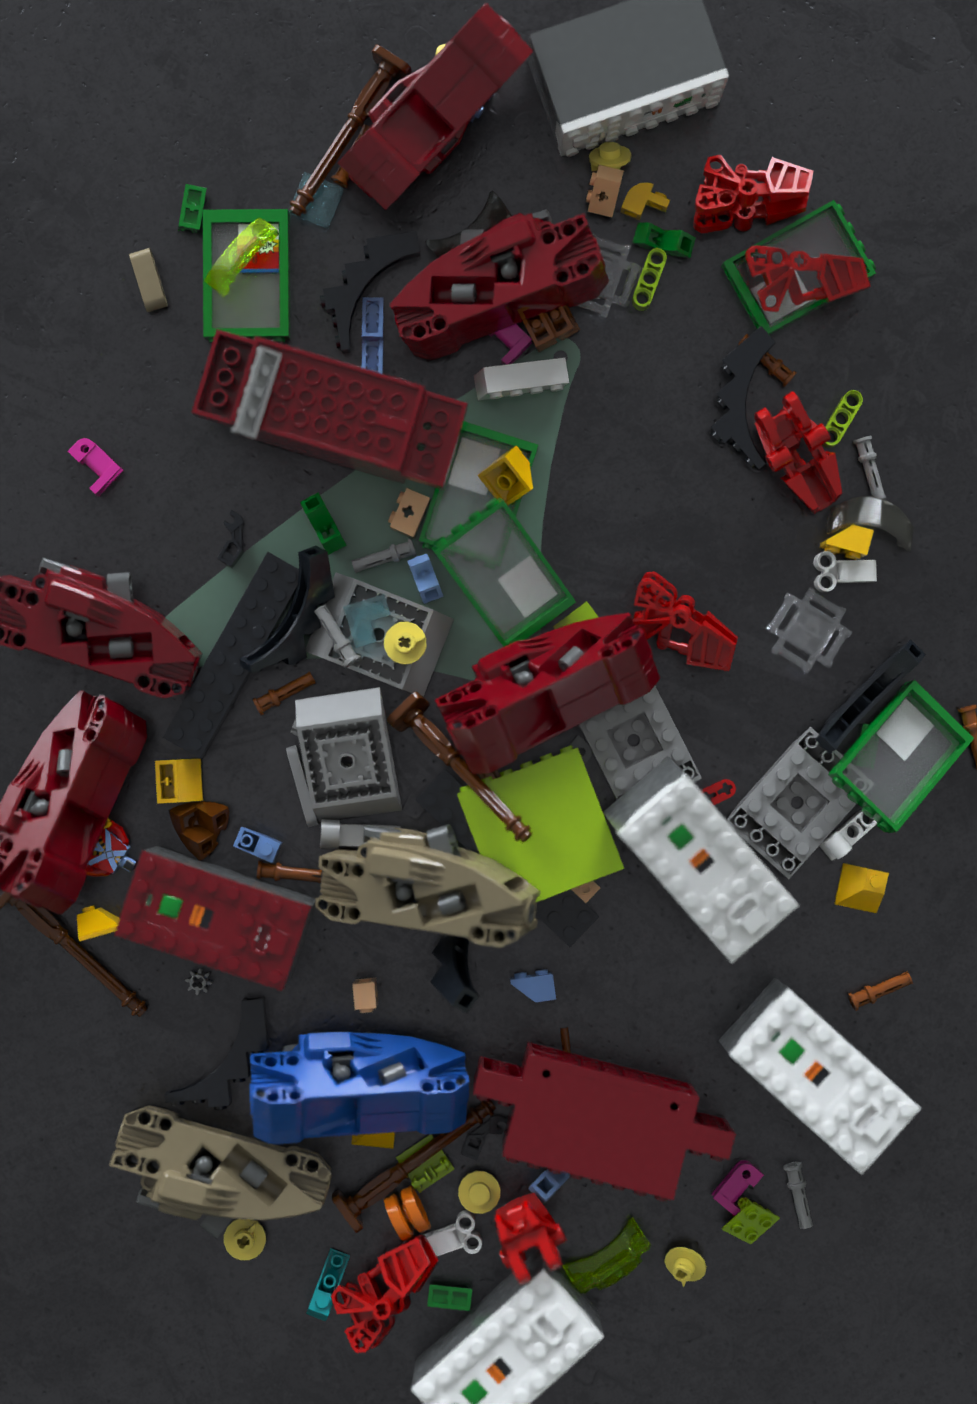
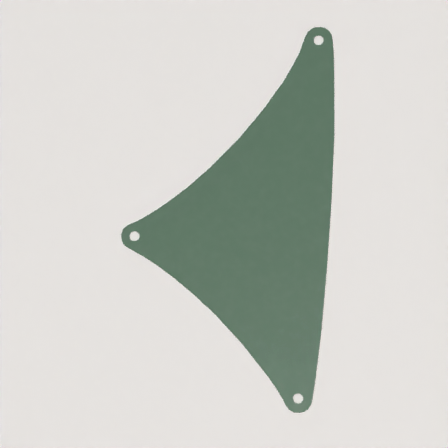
M568 338L563 341L556 339L558 343L541 352L535 349L513 363L554 359V354L557 351L562 350L566 352L568 356L566 366L569 383L563 387V390L551 392L550 389H547L538 394L528 392L520 396H504L498 399L478 401L475 387L457 399L468 403L465 422L538 444L531 468L533 489L522 496L516 518L540 552L552 459L568 392L581 358L579 348ZM427 425L424 429L430 430L431 426ZM420 446L418 448L419 451H423L425 449L424 446ZM501 449V450H500V453H499V457L502 456V455H503L504 453H506L507 451ZM355 470L320 495L346 543L345 547L328 555L332 581L335 573H339L453 618L454 621L434 671L471 681L475 680L476 676L472 666L477 664L480 658L503 646L432 550L423 548V544L419 543L431 501L414 539L390 528L391 523L388 522L392 511L396 512L399 504L396 502L401 491L405 492L406 488L429 497L432 501L435 487L408 479L405 480V484ZM447 482L430 537L439 539L444 536L446 538L452 533V528L460 523L462 525L466 523L472 513L475 511L481 512L485 509L486 503L493 499L494 496L489 490L485 496L450 485ZM410 507L408 510H403L406 518L409 515H414ZM303 509L245 551L233 568L226 566L165 617L182 631L203 653L199 667H202L267 552L299 569L298 552L313 546L324 549ZM498 510L453 544L495 557L506 520ZM513 530L511 531L500 568L495 567V570L483 567V562L476 560L474 564L462 560L463 556L457 554L454 557L448 556L503 633L525 618L497 580L528 556H531ZM411 538L417 556L428 554L444 597L425 604L423 603L407 562L415 558L413 556L400 559V562H387L355 573L351 560L389 549L391 544L398 545L407 542ZM292 602L290 603L288 609L286 610V612H285L284 616L282 617V619H281L279 625L277 626L276 630L278 629V627L280 626V624L282 623V621H283L284 618L286 617V615H287V613H288V611H289V608H290ZM376 628L372 633L375 640H382L385 635L384 630L381 628ZM539 629L526 640L541 635V629ZM311 634L303 635L305 648L308 644ZM306 652L307 658L305 659H323Z

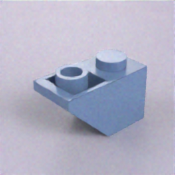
M241 826L233 847L273 863L283 842Z
M548 969L536 970L533 975H527V972L515 973L514 977L510 978L511 985L534 1002L556 1000L553 973L548 972Z

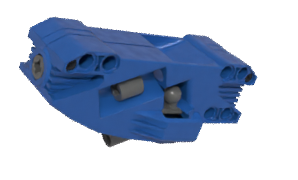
M370 1031L365 1033L322 1032L298 1035V1044L284 1046L283 1052L251 1054V1083L249 1084L253 1133L254 1137L269 1144L298 1143L304 1138L405 1131H418L421 1134L450 1133L466 1123L467 1102L469 1101V1078L465 1068V1053L441 1044L409 1036L375 1034Z

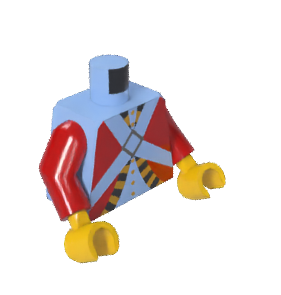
M109 818L85 869L86 875L93 877L109 876L111 873H116L120 867L131 872L136 864L135 860L127 856L131 846L128 845L129 838L124 828L109 820Z

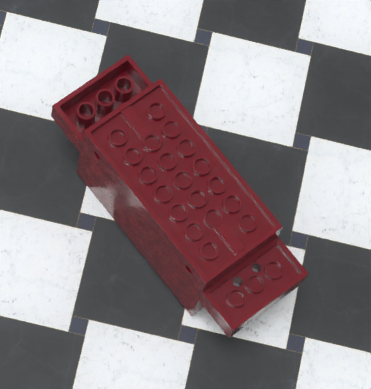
M216 329L192 409V414L195 417L229 427L235 426L238 416L237 411L241 407L245 394L244 388L247 387L251 375L250 369L256 359L257 347L263 346L281 353L282 356L257 437L253 440L405 484V480L408 479L444 490L468 410V403L428 392L425 386L257 336L253 340ZM429 425L431 429L425 430L424 427ZM420 446L425 447L423 451L418 450Z
M528 1041L521 1066L484 1056L479 1057L473 1082V1094L477 1095L476 1098L489 1101L491 1098L498 1100L500 1105L510 1107L502 1138V1154L509 1162L518 1163L523 1161L527 1162V1166L539 1169L542 1166L549 1168L548 1171L555 1174H561L562 1171L570 1173L569 1176L575 1179L582 1180L585 1177L598 1185H603L605 1182L612 1184V1187L624 1191L625 1188L632 1189L633 1193L646 1196V1193L655 1195L654 1198L657 1200L667 1201L668 1199H674L686 1149H689V1153L701 1156L702 1153L709 1154L711 1159L723 1161V1158L729 1160L735 1132L725 1118L696 1111L699 1096L691 1083Z

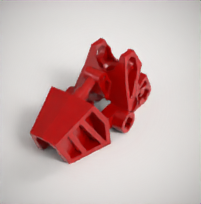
M722 155L708 157L703 174L705 176L704 184H700L696 197L693 227L700 233H709L731 227L734 219L736 229L747 231L752 227L754 218H765L766 225L805 212L814 171L772 157L767 170H747L746 165L739 164L734 172ZM717 161L721 163L722 167L712 169L710 164ZM752 179H756L757 181H759V182H764V183H759V184H757V183H756L754 180H752ZM762 196V200L756 202V200H758V197ZM720 215H727L730 219L722 222L718 217ZM700 220H704L706 224L703 225L702 222H700Z
M758 245L749 247L745 253L751 276L754 278L762 275L765 286L757 291L764 311L778 312L787 290L791 302L795 305H800L805 301L814 299L815 301L826 299L829 303L870 288L863 258L819 253V258H810L809 254L804 251H793L788 255L784 249ZM755 249H758L759 254H766L767 250L766 259L757 258L755 262L754 258L750 257V254L755 252ZM775 252L782 254V261L779 264H775L772 261V255ZM795 257L803 259L802 264L799 263L798 266V263L794 262ZM795 270L817 271L816 278L820 287L813 289V291L802 293ZM774 295L776 298L775 305L767 307L766 298Z
M792 391L783 397L782 404L784 406L777 415L772 417L769 411L763 408L755 413L754 419L756 423L754 424L766 452V461L772 471L777 472L783 468L786 474L781 477L783 482L816 514L835 503L842 494L836 454L824 451L822 445L831 440L827 429L822 423L817 425L808 417L798 396ZM801 438L804 439L814 458L807 464L796 451L800 446Z
M655 571L646 572L637 587L634 602L635 606L644 607V610L635 611L633 619L637 628H641L644 631L646 640L659 632L657 647L661 650L670 648L686 655V664L730 671L738 637L711 612L707 611L703 615L695 610V600L693 597L682 595L676 600L678 591L675 586ZM665 589H670L673 592L674 597ZM673 626L682 628L692 634L688 644L670 640Z
M534 1192L516 1198L495 1211L502 1250L499 1251L501 1259L507 1269H513L521 1285L531 1281L530 1272L525 1264L527 1256L524 1250L534 1245L536 1248H540L551 1271L561 1266L556 1246L566 1242L567 1239L560 1224L555 1223Z
M420 1234L383 1253L378 1257L379 1263L376 1264V1267L358 1276L359 1285L348 1282L345 1287L338 1285L331 1295L336 1313H350L354 1324L347 1327L344 1331L355 1352H367L378 1347L395 1324L394 1315L404 1312L410 1307L411 1300L409 1295L412 1292L417 1293L421 1291L439 1262L425 1235ZM379 1274H383L385 1283L390 1287L384 1296H382L375 1277ZM340 1291L344 1304L339 1303L337 1300V1294ZM389 1318V1325L384 1327L383 1320ZM360 1339H361V1341H362V1343H363V1345H364V1346L361 1347V1348L359 1347V1344H360L359 1340H360Z

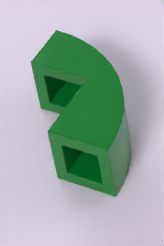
M638 223L633 243L649 250L660 248L664 250L666 255L690 258L696 237L683 230H663L652 223Z
M319 492L300 502L321 544L328 551V555L346 546Z

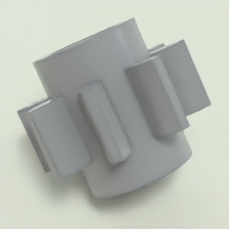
M199 968L198 973H195L193 970L190 971L192 977L185 980L190 982L188 991L194 989L196 990V995L200 993V990H203L205 993L208 992L206 985L213 983V981L208 980L210 972L202 973V968ZM196 978H203L202 985L195 984Z

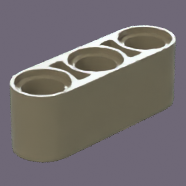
M147 248L129 254L146 311L151 312L167 307L168 303L151 249Z

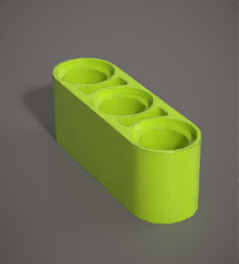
M660 248L652 249L649 252L633 294L632 305L639 311L646 310L650 306L665 266L667 256L664 250ZM659 256L662 259V263L654 264L651 261V257ZM651 275L655 282L647 284L644 281V277ZM644 295L648 301L645 304H640L636 297Z
M848 391L841 398L825 425L828 433L830 432L835 436V441L833 443L826 442L822 445L823 447L832 448L842 439L862 405L863 397L858 391ZM848 396L856 399V406H850L847 403ZM838 414L845 417V424H839L836 421Z

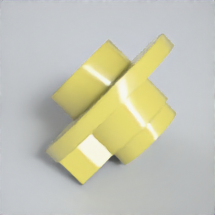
M615 142L603 143L591 151L589 155L591 171H597L599 165L620 170L621 166L626 165L631 160L630 150Z
M399 622L393 625L386 632L384 638V649L387 655L394 662L400 664H412L418 661L423 656L427 646L423 630L411 622Z
M474 1171L462 1178L458 1197L466 1210L475 1214H484L491 1211L497 1205L500 1199V1186L492 1174L486 1171Z
M236 1219L227 1227L224 1234V1245L227 1252L239 1260L256 1258L263 1251L266 1244L265 1230L257 1220Z
M676 1247L670 1249L665 1256L666 1268L675 1279L682 1282L683 1287H685L687 1281L700 1280L706 1273L707 1266L705 1260L694 1250Z

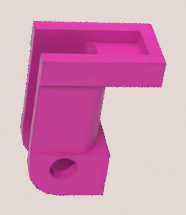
M517 324L489 334L490 337L495 335L510 349L501 359L503 365L513 364L532 344V339Z
M80 439L68 450L82 465L85 463L100 477L89 488L97 496H100L124 471L90 439ZM89 447L88 452L85 453V449Z
M740 1160L732 1167L711 1195L713 1199L736 1216L741 1210L735 1202L749 1185L755 1187L764 1174L750 1161Z

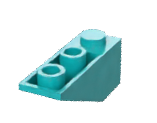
M330 1248L307 1309V1315L323 1321L327 1320L333 1305L331 1295L341 1283L350 1255Z

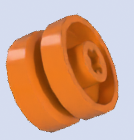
M411 1185L401 1190V1200L395 1194L384 1198L389 1219L403 1242L414 1237V1228L420 1233L431 1229L425 1208Z

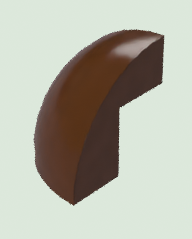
M199 801L182 804L169 810L172 824L185 847L200 861L218 845L217 837L221 830H226L229 807L225 805Z

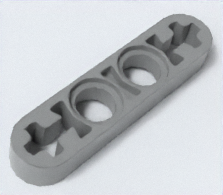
M297 745L287 747L286 752L308 827L319 825L312 809L306 774Z

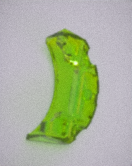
M257 218L225 249L209 271L204 282L224 298L230 291L229 285L235 282V277L261 247H265L268 241H274L279 235L278 230L262 218Z
M632 1217L619 1236L604 1249L583 1260L565 1263L563 1268L580 1294L587 1293L593 1288H597L599 1291L614 1285L629 1275L643 1261L641 1255L649 1251L651 1244Z

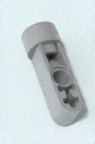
M321 819L320 849H339V846H360L367 843L363 842L364 826L390 829L395 827L401 828V826L340 824L339 820Z

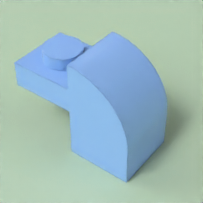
M426 553L408 560L407 562L423 603L425 604L444 597L428 554Z
M547 1169L528 1189L532 1193L534 1192L539 1200L545 1204L570 1178V1173L561 1171V1174H555Z

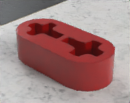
M723 779L700 791L707 794L715 793L716 796L710 798V803L714 806L732 797L736 792V786L733 781ZM723 783L731 785L732 788L729 789V794L725 792L718 794L717 791L723 788Z

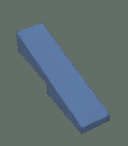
M362 297L361 368L383 374L384 297Z

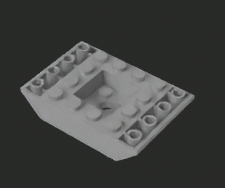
M335 573L332 581L335 598L328 600L323 606L327 605L346 639L351 640L352 648L361 657L357 663L347 668L409 693L419 692L424 697L454 619L357 579ZM320 621L321 628L314 630L306 646V652L343 666V660L338 652L334 651L333 641ZM399 622L414 623L423 630L426 636L427 646L425 652L418 661L412 664L394 662L384 649V638L382 640H375L372 636L373 631L376 628H381L386 635V632Z
M656 686L648 694L628 704H618L578 724L616 800L667 756L693 783L702 779ZM631 734H636L639 737L640 741L637 746L633 747L628 744L627 740Z
M380 687L296 700L297 732L311 805L318 822H321V819L338 820L401 811V799ZM350 756L353 759V764L346 766L342 763L341 758Z
M811 727L789 746L737 804L726 820L737 834L788 879L792 877L857 804L847 797V793L842 788L835 786L832 783V778L828 775L843 755L837 750L829 754L825 749L821 748L815 740L818 733ZM851 763L842 772L864 795L874 785L872 781ZM796 796L802 799V806L798 809L793 808L791 805V800Z

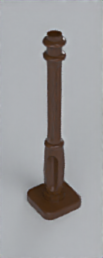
M376 44L372 50L374 62L378 65L377 72L362 89L351 113L347 115L348 120L303 189L297 190L298 196L295 201H290L291 207L289 210L299 217L301 214L307 213L306 207L309 203L314 202L313 196L358 127L363 126L364 121L369 117L368 112L384 96L391 80L396 77L401 80L412 74L409 64L380 45Z
M419 692L412 693L389 715L387 722L398 732H403L408 727H411L423 744L440 758L446 766H450L506 825V831H512L515 835V841L526 842L532 836L530 832L531 827L529 825L525 826L521 822V816H515L476 774L470 772L467 764L460 758V754L446 736L430 720L423 716L430 705L429 702Z
M5 892L0 896V910L8 903L12 907L15 905L31 925L53 940L54 944H60L122 1001L121 1006H127L132 1011V1016L137 1015L141 1017L148 1009L145 1000L140 1001L136 997L135 991H129L68 935V930L64 929L47 909L29 905L11 897L10 894Z
M490 1099L489 1101L481 1100V1104L476 1108L470 1107V1112L466 1114V1123L450 1133L439 1134L402 1163H396L392 1168L373 1178L353 1197L349 1196L346 1198L339 1189L333 1192L332 1201L355 1233L363 1229V1221L359 1216L363 1213L362 1210L372 1206L388 1195L404 1179L409 1177V1173L475 1124H482L486 1116H493V1111L497 1109Z

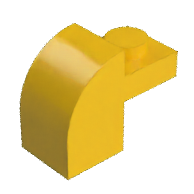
M639 183L628 191L620 213L640 220L646 205L665 213L670 200L663 193H652L654 184Z

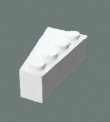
M565 358L484 367L474 375L478 401L498 399L504 396H520L528 392L538 394L547 389H550L551 392L560 391L569 383Z

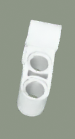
M829 551L821 552L814 558V567L821 571V574L814 580V587L821 593L833 590L836 583L877 582L876 560L836 561L834 554ZM822 556H826L829 559L828 567L821 565L820 558ZM822 577L829 579L830 586L828 588L822 587Z
M860 810L835 832L830 833L819 847L831 861L836 858L840 859L877 822L869 817V823L865 824L862 819L864 813ZM848 827H851L854 831L852 838L847 834Z
M468 1210L459 1212L456 1223L423 1234L429 1241L436 1256L460 1248H464L467 1253L476 1254L480 1251L483 1241L481 1233L473 1230L476 1219L474 1213ZM467 1217L472 1223L469 1226H464L460 1223V1220ZM469 1238H476L479 1243L476 1246H470L467 1240Z

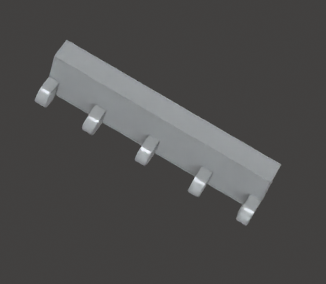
M263 346L257 347L256 359L250 369L251 375L247 387L244 388L245 394L242 404L237 411V420L231 430L233 433L252 439L257 437L282 356L281 353Z

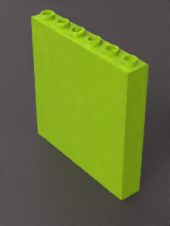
M572 745L560 749L561 754L554 757L552 753L540 757L541 762L533 764L532 760L521 764V769L515 772L512 771V768L500 772L501 777L493 780L492 776L482 779L515 816H521V822L525 826L529 825L531 827L530 832L532 836L524 843L515 841V835L512 831H506V825L468 785L461 787V792L457 794L479 853L517 873L540 891V896L537 897L536 902L624 869L578 747L573 749Z

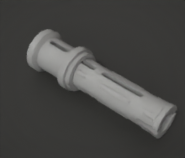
M867 436L854 440L853 443L856 444L860 456L858 461L863 463L872 500L876 501L886 498V495L884 494L875 462L877 454L874 453L870 441L872 436Z
M410 538L407 542L398 545L391 544L389 549L351 561L355 573L387 562H400V559L409 556L416 557L417 554L413 541Z
M327 605L316 609L314 612L333 641L334 651L338 652L343 660L344 668L357 663L361 659L360 655L355 653L351 646V640L346 639Z
M802 1162L788 1163L783 1166L788 1176L789 1182L787 1186L792 1190L800 1229H807L812 1227L813 1223L805 1193L807 1183L803 1179L801 1171Z

